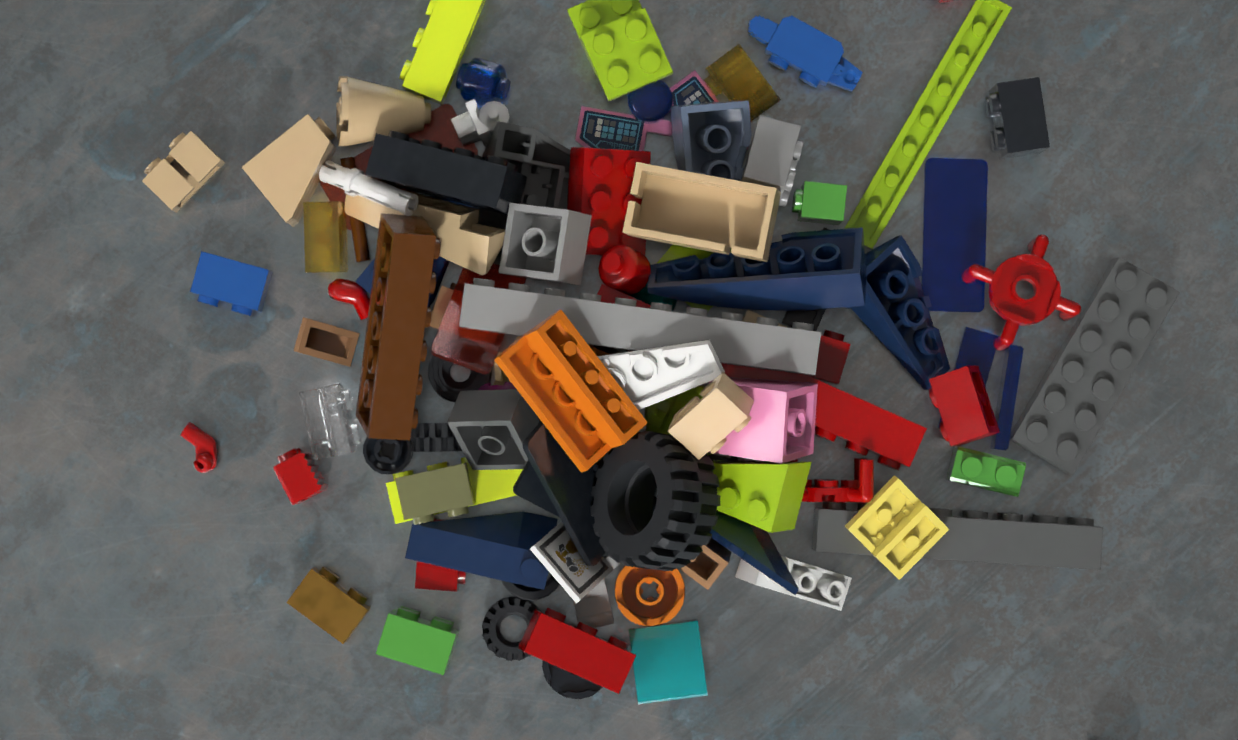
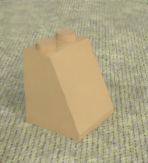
M309 114L305 115L242 166V169L284 221L292 227L299 223L320 182L319 172L322 165L325 166V162L331 160L336 150V146L331 141L336 137L335 134L320 117L314 120Z

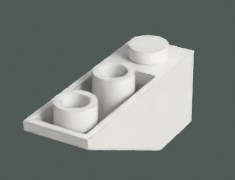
M781 555L799 588L796 595H794L743 559L740 560L735 575L736 578L842 611L852 577Z

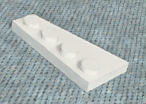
M710 340L597 356L638 410L712 381L722 372H725Z

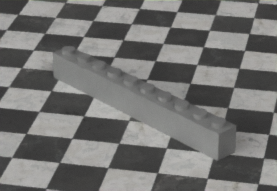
M474 278L473 284L465 283L459 322V326L462 328L522 336L561 309L588 345L637 351L710 340L720 363L816 375L821 332L813 331L814 324L793 322L792 328L778 326V319L757 317V323L743 322V315L722 312L721 318L707 317L708 310L686 307L685 314L671 312L672 305L651 302L650 309L636 307L637 300L617 297L615 298V304L601 302V295L580 293L579 299L565 297V290L545 288L544 294L530 292L529 285L509 283L508 289L495 288V281Z

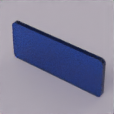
M929 158L925 162L922 245L923 275L921 285L924 295H929L932 307L928 308L929 311L978 313L984 309L985 282L976 279L973 283H965L962 279L963 272L971 265L978 264L985 267L988 164L983 159Z

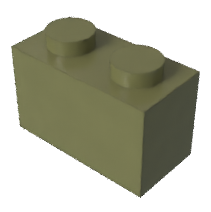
M467 463L395 478L404 520L412 518L414 525L434 521L433 514L447 511L448 517L469 513L468 506L475 504Z

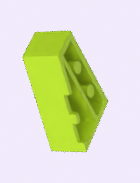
M712 461L715 466L713 473L718 476L720 487H717V495L721 496L720 506H717L718 511L770 533L795 529L811 462H786L781 464L764 461Z

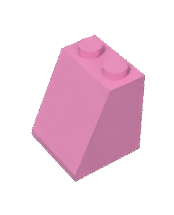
M729 377L754 400L749 413L752 418L740 432L737 433L734 430L726 436V442L716 454L781 464L813 454L817 383Z

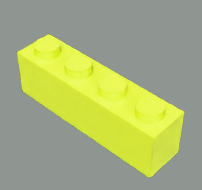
M430 0L426 15L430 16L425 29L419 28L413 42V47L417 48L412 61L406 60L399 79L404 81L402 85L404 90L423 95L424 98L440 105L444 104L486 0Z
M466 457L460 458L462 464L467 463L475 500L474 505L516 496L513 492V486L523 469L472 470ZM446 461L426 467L427 471L448 467ZM413 469L392 474L394 481L386 483L395 524L413 520L412 518L404 520L395 478L413 475ZM443 511V512H439V513H434L433 515L440 514V513H444V512H447V511Z

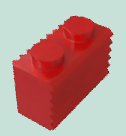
M294 448L278 456L279 464L272 467L292 505L299 504L326 490L328 484L324 483L325 478L321 477L322 472L317 471L319 466L314 465L315 459L311 458L312 453L302 452L300 448Z

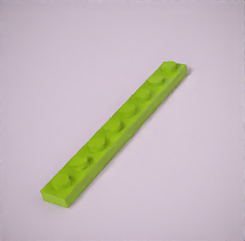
M976 0L844 227V229L863 227L864 246L872 250L1010 13L1012 7L1000 0Z

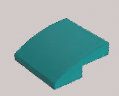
M698 621L629 629L631 652L636 655L633 669L638 704L708 696Z

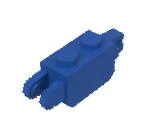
M760 15L749 20V36H752V39L756 38V41L767 46L764 53L770 56L768 62L784 71L788 67L800 73L798 77L800 80L817 88L818 84L825 87L829 83L852 92L859 82L863 72L842 57L844 53L842 43L794 16L783 18L780 24L768 18L764 19V16L761 17Z

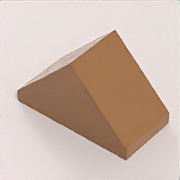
M303 317L294 351L350 367L360 333Z

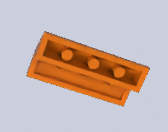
M561 309L519 337L494 359L580 472L587 471L610 449L624 445L648 423Z

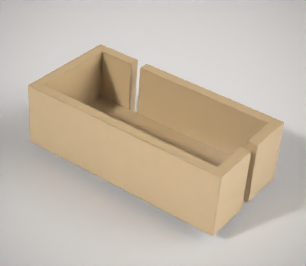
M636 162L630 194L642 199V204L640 205L634 201L628 202L623 233L632 237L729 255L730 248H732L731 253L737 257L763 262L768 261L781 192L777 188Z

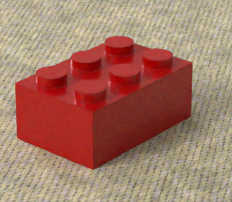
M571 147L567 210L592 215L586 254L603 255L610 247L619 244L628 245L645 255L646 239L628 236L623 233L628 202L634 201L640 205L642 204V199L630 194L636 162L650 164L651 151Z

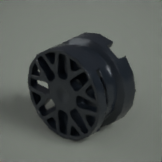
M367 437L363 444V455L366 463L380 474H395L402 471L409 465L413 457L411 438L410 440H392Z

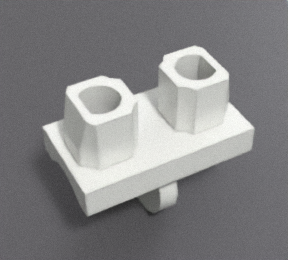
M475 99L465 103L468 112L451 119L463 147L480 139L485 147L491 137L490 132L494 131L497 122L509 123L510 116L508 109L501 102H487L479 110Z

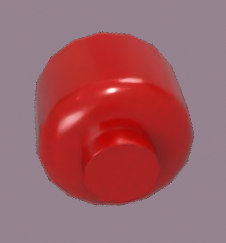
M618 244L604 252L599 262L598 272L603 284L626 295L638 293L646 286L651 273V267L644 254L628 245Z

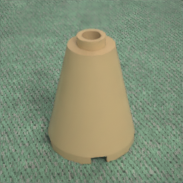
M339 76L337 92H341V97H339L336 103L338 146L345 147L374 141L376 133L388 136L390 130L403 134L423 131L424 124H430L431 103H425L423 95L348 76Z

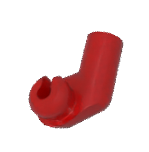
M336 279L329 284L328 295L332 299L353 304L360 320L368 317L370 299L362 286L357 282L347 279Z
M189 422L180 436L195 446L196 460L193 462L195 469L200 473H207L215 468L218 461L216 441L199 427Z

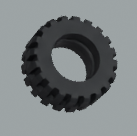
M651 431L637 432L624 445L608 451L603 458V466L598 467L595 475L597 478L596 486H592L591 496H594L593 505L590 506L591 516L595 519L593 524L594 532L600 537L599 543L608 552V555L624 566L661 571L680 569L699 556L703 551L701 547L708 544L712 537L710 533L712 527L717 524L718 516H716L717 506H720L721 496L717 495V487H720L718 476L713 473L715 466L710 457H707V453L698 460L672 435ZM657 488V502L653 513V499Z

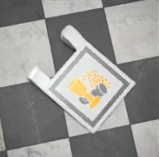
M562 521L530 548L576 603L621 564L608 555L605 558L602 557L597 565L587 566Z

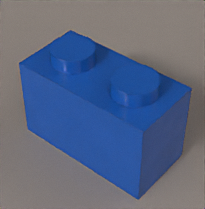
M201 251L190 292L199 294L198 302L218 307L219 300L232 304L231 311L251 316L253 310L262 312L273 272Z

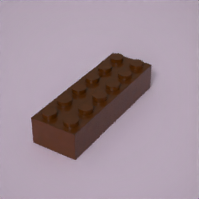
M383 213L380 215L356 408V417L368 438L410 440L411 430L416 429L418 424V409L414 407L416 395H421L423 385L422 375L419 374L420 361L424 362L427 355V343L423 338L425 328H429L431 323V307L428 306L429 293L433 294L436 286L435 272H432L433 260L438 259L440 255V239L436 238L437 235L422 216Z

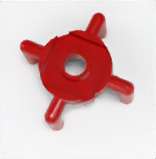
M1044 234L1038 235L1029 242L1028 250L1030 254L1011 257L1002 262L995 271L978 264H973L962 274V279L965 283H973L978 279L989 284L990 306L1000 317L1006 320L1002 334L995 338L993 342L997 350H1004L1014 342L1019 325L1037 324L1047 318L1055 309L1060 311L1059 316L1064 321L1072 319L1081 311L1079 303L1060 296V282L1057 280L1052 266L1043 259L1049 244V238ZM1019 281H1027L1032 285L1034 293L1030 299H1023L1016 293V284Z
M854 458V480H841V486H839V481L835 479H814V486H812V480H807L802 502H870L874 497V460ZM798 459L789 462H798Z

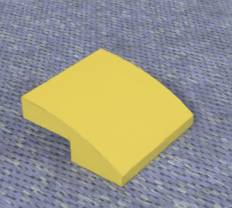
M895 475L845 525L899 580L949 530Z

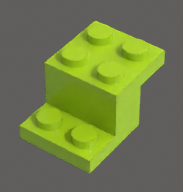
M587 0L567 9L594 74H597L608 102L673 74V70L645 8H642L639 0Z

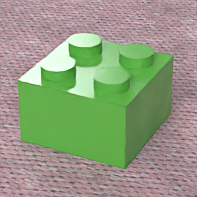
M406 606L390 611L387 615L376 654L444 675L448 670L460 631L453 628L454 622L438 616H434L431 621L420 618L421 611Z

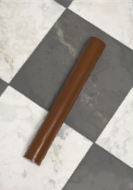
M354 157L340 159L341 166L349 169L356 168ZM349 216L356 262L369 261L370 255L365 224Z

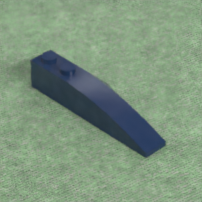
M863 227L781 235L782 241L771 243L767 262L737 257L731 252L729 255L714 252L708 258L703 259L692 255L650 265L651 273L648 278L647 290L649 294L685 302L748 310L796 311L865 306L866 265Z

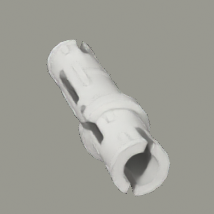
M330 160L326 161L325 166L322 165L320 169V181L345 190L344 193L353 197L358 195L407 216L413 214L408 208L413 211L417 209L419 200L416 194L364 175V171L360 169L345 168Z

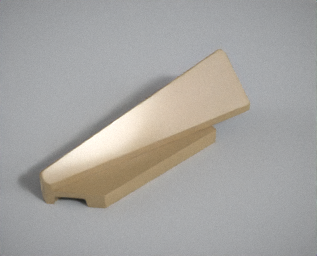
M407 191L416 194L419 200L415 211L408 208L413 212L411 216H422L437 235L436 238L440 239L439 256L477 274H487L503 246L505 230L476 224L478 223L479 209ZM346 194L345 213L378 229L381 213L404 215L397 210L358 195L353 197Z

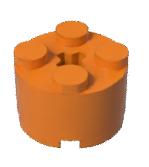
M623 566L617 575L615 582L616 603L622 614L635 624L657 626L667 623L677 615L683 605L685 584L678 568L673 571H661ZM653 581L658 584L656 587L658 596L656 598L653 596H648L646 599L643 598L641 595L644 591L641 585L644 582L649 585Z

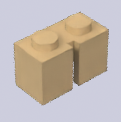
M192 131L187 135L184 132L179 134L169 145L171 149L169 155L165 159L161 160L158 157L152 161L144 171L147 176L142 180L176 213L225 164Z
M724 372L700 392V395L703 397L701 400L695 396L674 415L668 432L698 460L708 452L716 453L727 440L726 436L733 430L737 433L740 432L752 418L749 413L754 400Z

